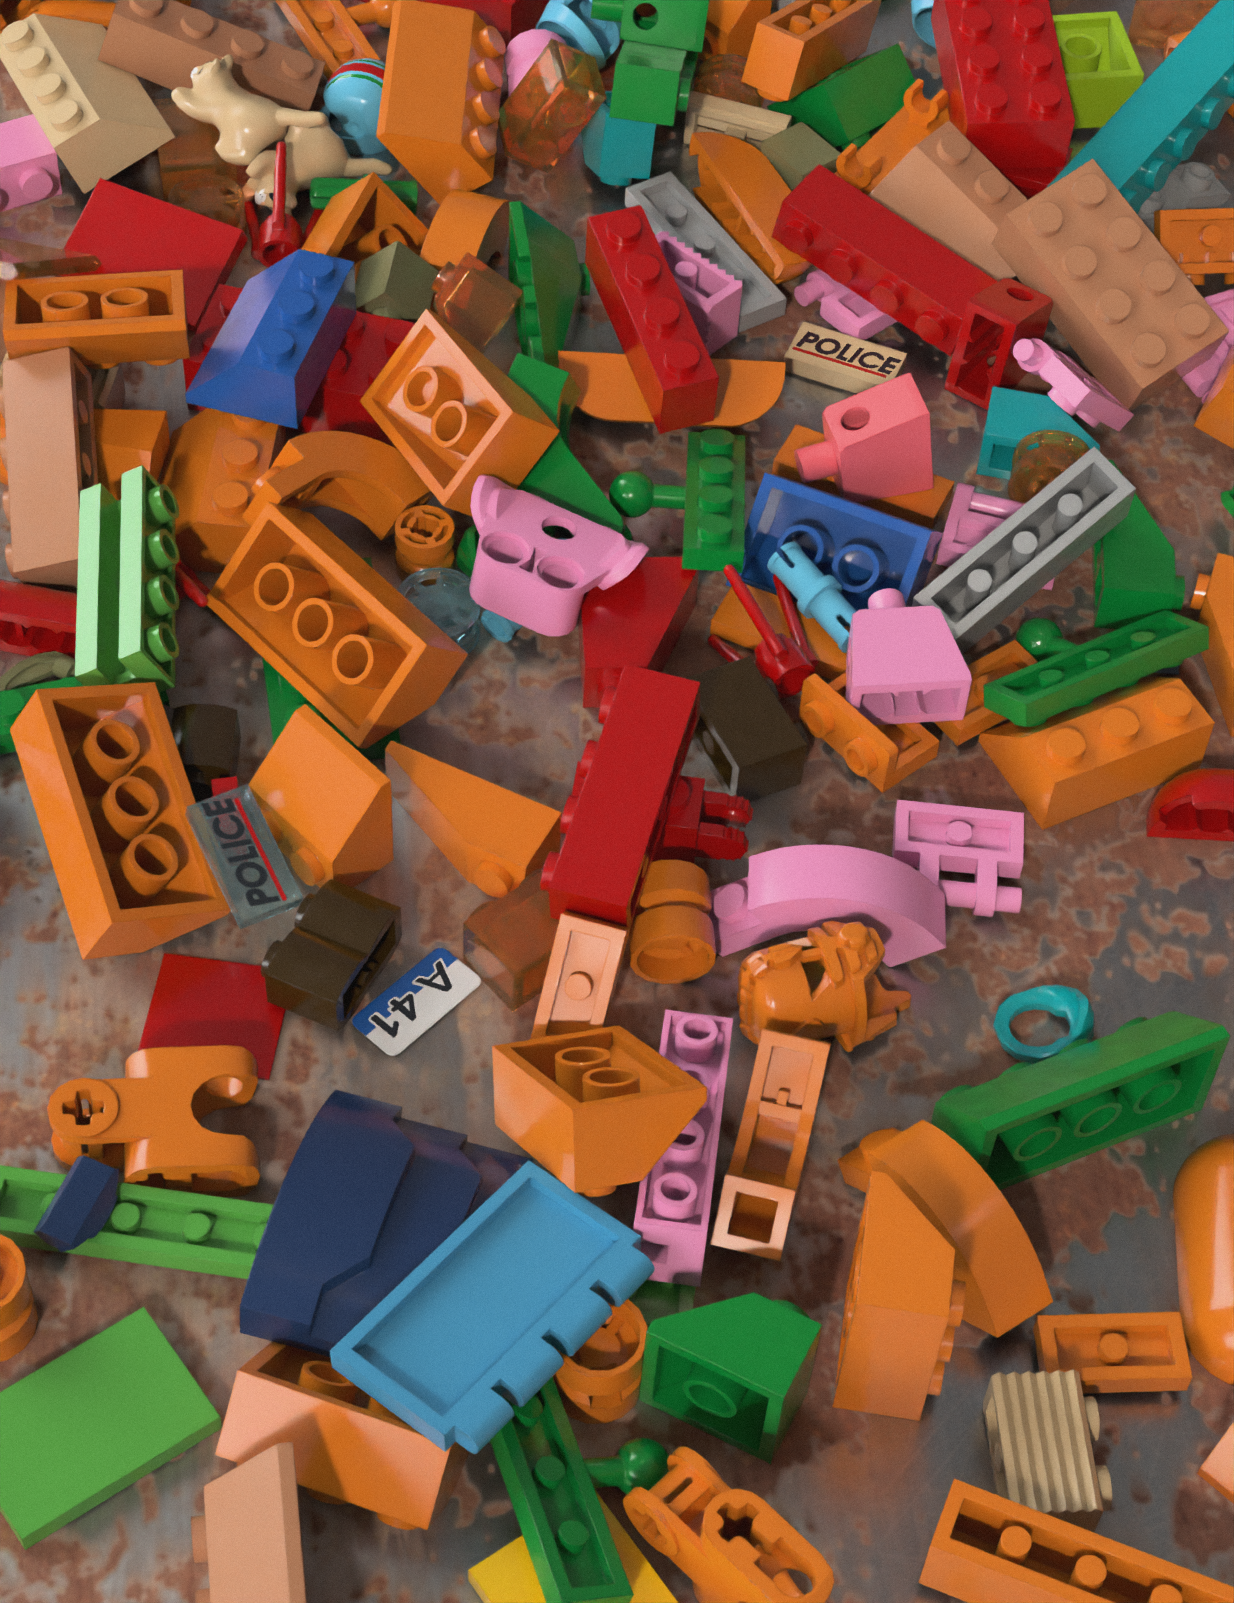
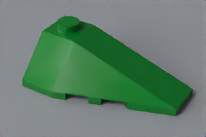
M521 201L509 202L508 290L520 354L558 368V351H572L580 320L581 296L590 295L589 270L585 262H578L573 239Z

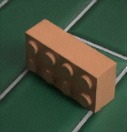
M1091 159L1005 214L992 242L993 247L1022 284L1052 299L1053 308L1050 320L1095 378L1130 411L1211 359L1229 333L1228 328L1094 159Z

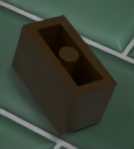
M750 656L686 677V679L701 682L700 717L692 740L725 793H728L730 796H743L745 800L752 802L801 784L805 756L809 754L808 737L803 726L798 721H791L780 703L779 693L774 682L769 677L761 675Z

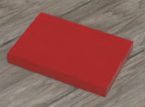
M100 178L53 268L52 274L55 277L183 270L188 330L196 332L218 285L226 284L248 238L242 229Z

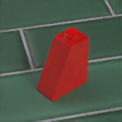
M643 557L635 569L620 582L605 590L596 586L584 594L578 617L583 708H600L606 687L608 685L618 686L625 664L662 673L696 606L699 570L682 569V557Z

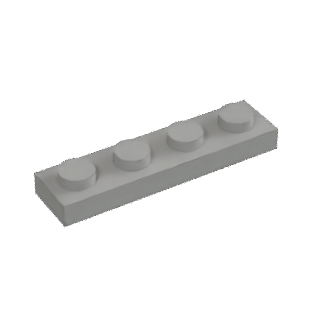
M671 171L625 188V206L629 208L642 205L655 235L661 231H669V237H677V242H685V248H693V253H701V258L709 259L710 264H717L718 269L726 270V275H734V280L742 281L738 324L739 333L785 315L787 298Z

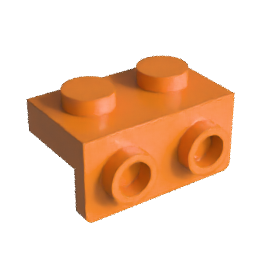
M1234 208L1154 211V236L1194 286L1205 285V274H1224V284H1234Z
M846 672L828 684L815 673L803 681L798 717L802 720L806 729L813 736L822 738L845 759L847 765L855 774L865 777L882 793L937 757L940 741L920 723L873 725L846 701Z

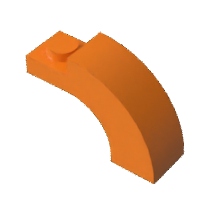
M455 189L446 196L437 210L419 257L439 271L430 310L435 312L464 338L485 266L491 255L503 257L509 236V202L512 201Z
M317 431L299 435L287 441L270 469L252 486L251 491L256 496L242 517L252 527L268 501L298 510L312 506L330 507L355 517L382 541L395 532V522L402 512L414 506L427 505L434 494L398 449L379 440L351 432Z
M768 1028L762 1029L742 1121L732 1159L725 1174L710 1245L777 1261L781 1260L808 1153L831 1043Z

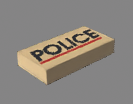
M803 322L784 356V362H786V372L858 394L901 376L905 368L907 353Z

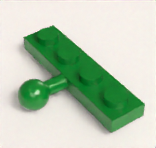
M722 429L688 432L685 486L653 484L647 475L639 471L623 472L613 480L609 489V500L622 516L629 518L640 517L646 514L652 507L684 510L682 569L723 572L724 567L730 564L735 567L738 573H742L745 537V435H733L729 431Z
M1165 609L1078 645L1064 639L1061 629L1052 620L1044 617L1031 618L1019 627L1015 640L1038 662L984 684V708L1010 719L1013 724L1018 726L1033 727L1041 725L1051 716L1072 707L1088 705L1095 697L1119 687L1132 686L1144 676L1163 668L1176 667L1182 664L1184 659L1209 649V627Z
M553 1377L523 1407H518L503 1397L512 1407L514 1416L490 1442L546 1603H630L634 1594L594 1488L618 1486L626 1495L635 1487H642L649 1491L669 1472L667 1464L668 1452L655 1440L635 1438L624 1443L613 1456L583 1458Z

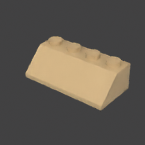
M33 13L22 21L9 24L0 34V59L52 147L84 194L95 188L100 178L108 180L175 138L136 75L97 60L107 32L102 24Z

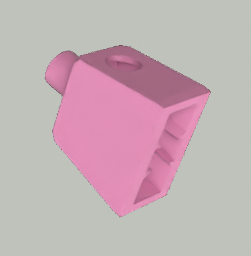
M887 588L873 593L868 599L869 609L858 610L852 614L846 653V701L873 725L963 720L972 677L941 610L934 606L906 607L903 594L896 589Z

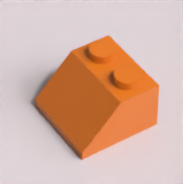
M304 704L295 710L248 785L251 810L248 819L259 841L267 847H277L290 860L296 874L307 885L314 886L316 884L321 888L328 880L333 879L354 888L394 860L391 780L311 708Z

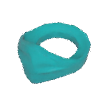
M1043 985L1008 997L998 1007L993 1029L1004 1051L1017 1060L1035 1064L1057 1055L1072 1042L1081 1039L1091 1041L1094 1036V1011L1088 998L1078 989L1062 985ZM1045 1010L1055 1016L1066 1017L1070 1030L1068 1036L1059 1038L1052 1045L1034 1047L1018 1042L1011 1034L1010 1024L1017 1015L1024 1011Z

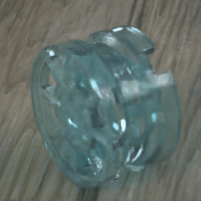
M428 568L413 573L401 583L398 591L405 596V593L413 587L415 591L406 599L469 654L476 647L481 634V606L476 604L470 596L469 587L471 579L468 576L453 569ZM428 579H437L434 585L423 586L420 582Z

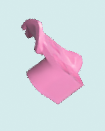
M480 475L474 484L470 507L480 538L469 587L470 596L476 604L484 609L537 633L560 637L572 632L578 621L584 594L596 586L605 590L626 578L650 549L644 543L630 541L609 527L599 525L554 505L537 495L523 490H516L498 478ZM551 525L561 526L571 531L574 537L566 540L555 539L547 535L542 529Z

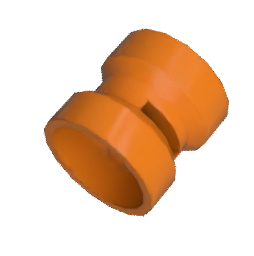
M430 505L414 506L402 512L395 522V542L397 546L395 553L396 572L402 582L411 587L433 589L444 585L453 575L455 557L452 546L455 541V528L453 519L446 511Z

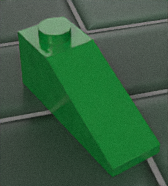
M1109 460V462L1121 473V471L1116 466L1114 461ZM1135 493L1128 516L1092 545L1094 628L1117 630L1165 609L1171 612L1172 610L1181 611L1183 606L1185 577L1183 575H1176L1175 550Z

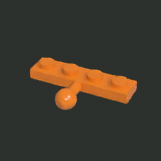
M340 0L275 1L311 56L325 62L323 74L328 80L341 65L350 60L363 58L380 60L358 26L375 22L383 28H390L393 3L397 0H370V2L345 8Z

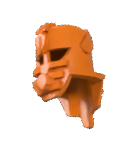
M829 921L823 923L820 928L808 929L807 937L752 952L741 962L737 993L740 1018L739 1027L742 1034L757 1045H759L762 1029L768 1028L815 1040L835 1036L843 1049L851 1052L853 1047L866 1041H872L875 1036L896 1026V1010L901 1012L910 1007L911 994L907 991H887L881 986L874 972L885 956V948L873 927H865L860 921L847 924Z

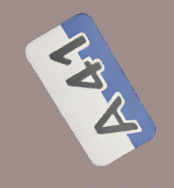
M437 948L357 1013L352 1019V1024L390 1056L398 1055L479 987L481 979L479 975L448 950Z

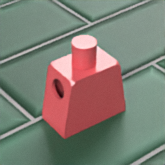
M911 373L898 376L827 406L822 412L825 441L794 450L797 469L804 484L832 476L841 497L854 502L909 494L934 488L930 413Z

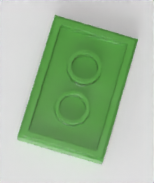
M144 1307L0 1392V1512L25 1550L222 1429L220 1415Z

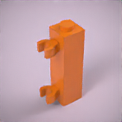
M918 78L904 93V107L858 151L857 145L851 143L838 156L836 160L837 172L834 174L868 196L919 142L947 121H950L948 108H946L949 102L948 92L941 89L929 100L923 95L924 81Z

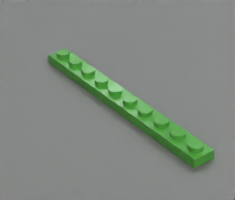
M0 1165V1234L13 1240L17 1246L60 1252L56 1247L48 1245L33 1231L67 1175ZM118 1182L115 1193L118 1197L103 1228L94 1238H88L75 1249L63 1251V1253L248 1279L273 1204ZM646 1280L628 1299L640 1309L648 1330L654 1319L693 1309L696 1286Z

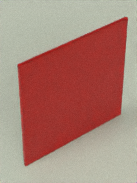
M164 953L138 1051L160 1047L241 1046L250 1051L255 1057L258 1064V1079L269 1080L286 1009L267 1002L265 978L261 975L260 965Z

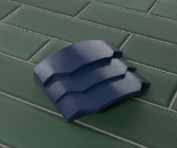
M335 1090L322 1105L307 1130L271 1210L240 1303V1333L331 1357L330 1350L528 1160L533 1163L534 1159L467 1142L468 1135L404 1119L402 1118L401 1106Z

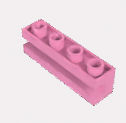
M665 1009L659 1053L707 1086V1101L643 1181H640L633 1231L641 1236V1252L652 1261L655 1268L654 1273L647 1280L700 1287L733 1018Z

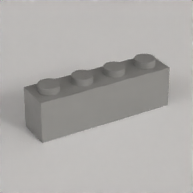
M1094 446L913 597L912 607L934 606L940 609L963 655L1126 518L1136 488Z

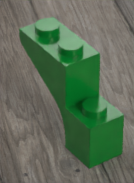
M517 352L507 376L531 396L560 432L516 490H523L537 495L554 505L599 525L609 527L622 534L626 539L634 541L633 534L621 515L572 453L569 441L570 421L573 409L581 393L573 377L567 371ZM551 525L542 529L550 537H554L557 530L574 536L571 531L561 526Z

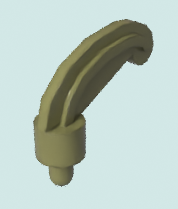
M57 651L38 653L20 661L3 674L0 678V691L25 687L53 674L60 679L74 677L75 659L68 654Z

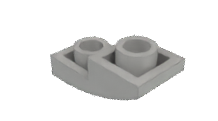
M1202 162L1178 164L1169 174L1163 188L1151 194L1142 204L1137 215L1149 230L1154 233V211L1218 208L1227 202L1231 193L1215 177L1213 170Z

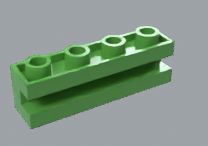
M143 465L122 474L121 500L119 501L114 498L102 483L80 491L75 678L83 686L155 682L158 693L175 687V658L179 656V644L175 636V611L179 608V597L175 588V564L179 562V551L175 542V519L179 517V506L171 489L165 484L160 485Z

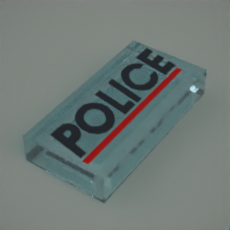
M248 784L187 806L185 813L187 821L240 930L300 906L303 896Z

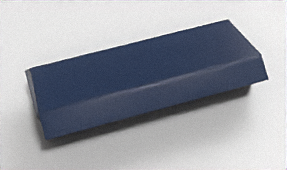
M84 1155L78 1156L33 1232L48 1245L56 1247L60 1252L73 1250L88 1238H94L107 1222L118 1196L115 1193L119 1169H114Z

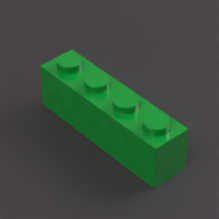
M625 40L615 65L609 117L673 126L677 111L687 112L690 94L695 81L698 52Z

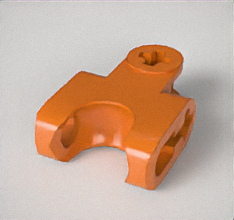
M241 1046L149 1048L133 1053L126 1060L125 1078H79L70 1080L55 1090L50 1097L47 1107L50 1127L53 1130L51 1142L54 1158L63 1168L70 1171L78 1156H87L114 1169H119V1172L124 1171V1183L218 1197L246 1195L256 1187L261 1176L260 1158L253 1142L244 1135L212 1132L202 1127L199 1122L204 1116L215 1110L244 1106L252 1099L258 1083V1064L250 1051ZM83 1099L88 1100L89 1108L82 1109ZM81 1144H88V1153L82 1152Z
M678 1447L668 1457L669 1472L649 1491L642 1487H635L624 1497V1509L634 1527L650 1545L668 1556L693 1581L695 1598L699 1603L829 1602L835 1581L833 1570L822 1554L761 1497L751 1491L731 1489L708 1461L696 1451L688 1447ZM793 1569L807 1575L813 1589L804 1595L793 1582L787 1570Z

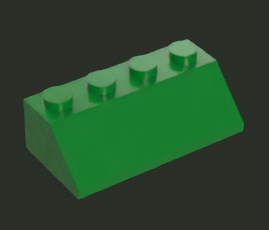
M1173 1010L1149 1020L1146 1017H1137L1123 1024L1113 1034L1092 1042L1088 1039L1077 1040L1064 1047L1057 1055L1035 1064L1020 1062L1009 1067L998 1078L975 1087L966 1084L951 1089L939 1101H936L930 1124L945 1132L961 1145L984 1169L999 1190H1002L1202 1110L1230 1039V1034L1221 1024Z

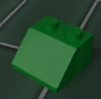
M899 43L849 62L789 101H775L767 105V108L771 111L792 116L790 127L800 122L805 123L831 146H841L844 151L851 143L857 145V148L863 146L871 139L870 130L876 127L880 130L904 107V93L915 80Z
M755 1292L654 1319L646 1331L639 1400L771 1464L808 1393L822 1324L810 1319L803 1309L785 1300L772 1301Z

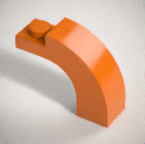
M924 1120L917 1122L904 1131L893 1127L868 1134L860 1141L859 1147L837 1159L845 1183L865 1193L867 1192L871 1171L887 1173L955 1249L953 1280L966 1282L962 1320L998 1338L1053 1303L1040 1261L1014 1210L977 1161L945 1132Z

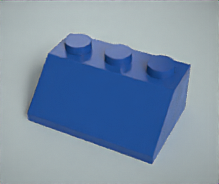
M298 249L249 279L185 394L186 403L298 429L356 315L354 261Z
M765 472L745 528L743 571L739 575L745 584L777 595L773 582L774 574L768 570L767 564L771 556L777 552L787 565L793 568L794 565L780 547L795 541L825 576L832 575L842 585L841 594L856 611L869 609L868 599L879 590L887 588L899 590L904 596L906 607H912L913 597L924 587L943 533L783 476ZM727 580L726 586L731 587L730 582ZM791 593L793 602H796V603H797L798 600H797V599L795 598V596Z

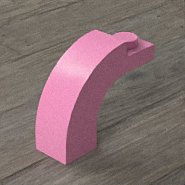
M799 845L762 852L749 857V873L747 877L710 891L712 909L710 910L709 918L714 927L715 949L722 957L784 934L808 931L810 928H820L823 923L829 921L845 924L860 921L865 927H873L884 945L885 956L882 961L888 967H893L946 948L945 894L926 876L910 865L887 855L866 849L840 845Z

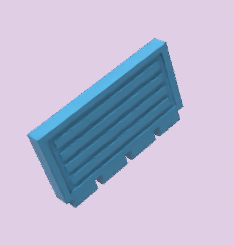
M528 1160L330 1350L332 1368L444 1452L457 1442L469 1452L477 1454L514 1416L512 1407L503 1397L514 1405L523 1407L564 1365V1360L557 1350L567 1356H573L612 1316V1310L608 1303L615 1307H620L654 1273L655 1268L652 1261L641 1252V1236L580 1194L574 1193L565 1184Z

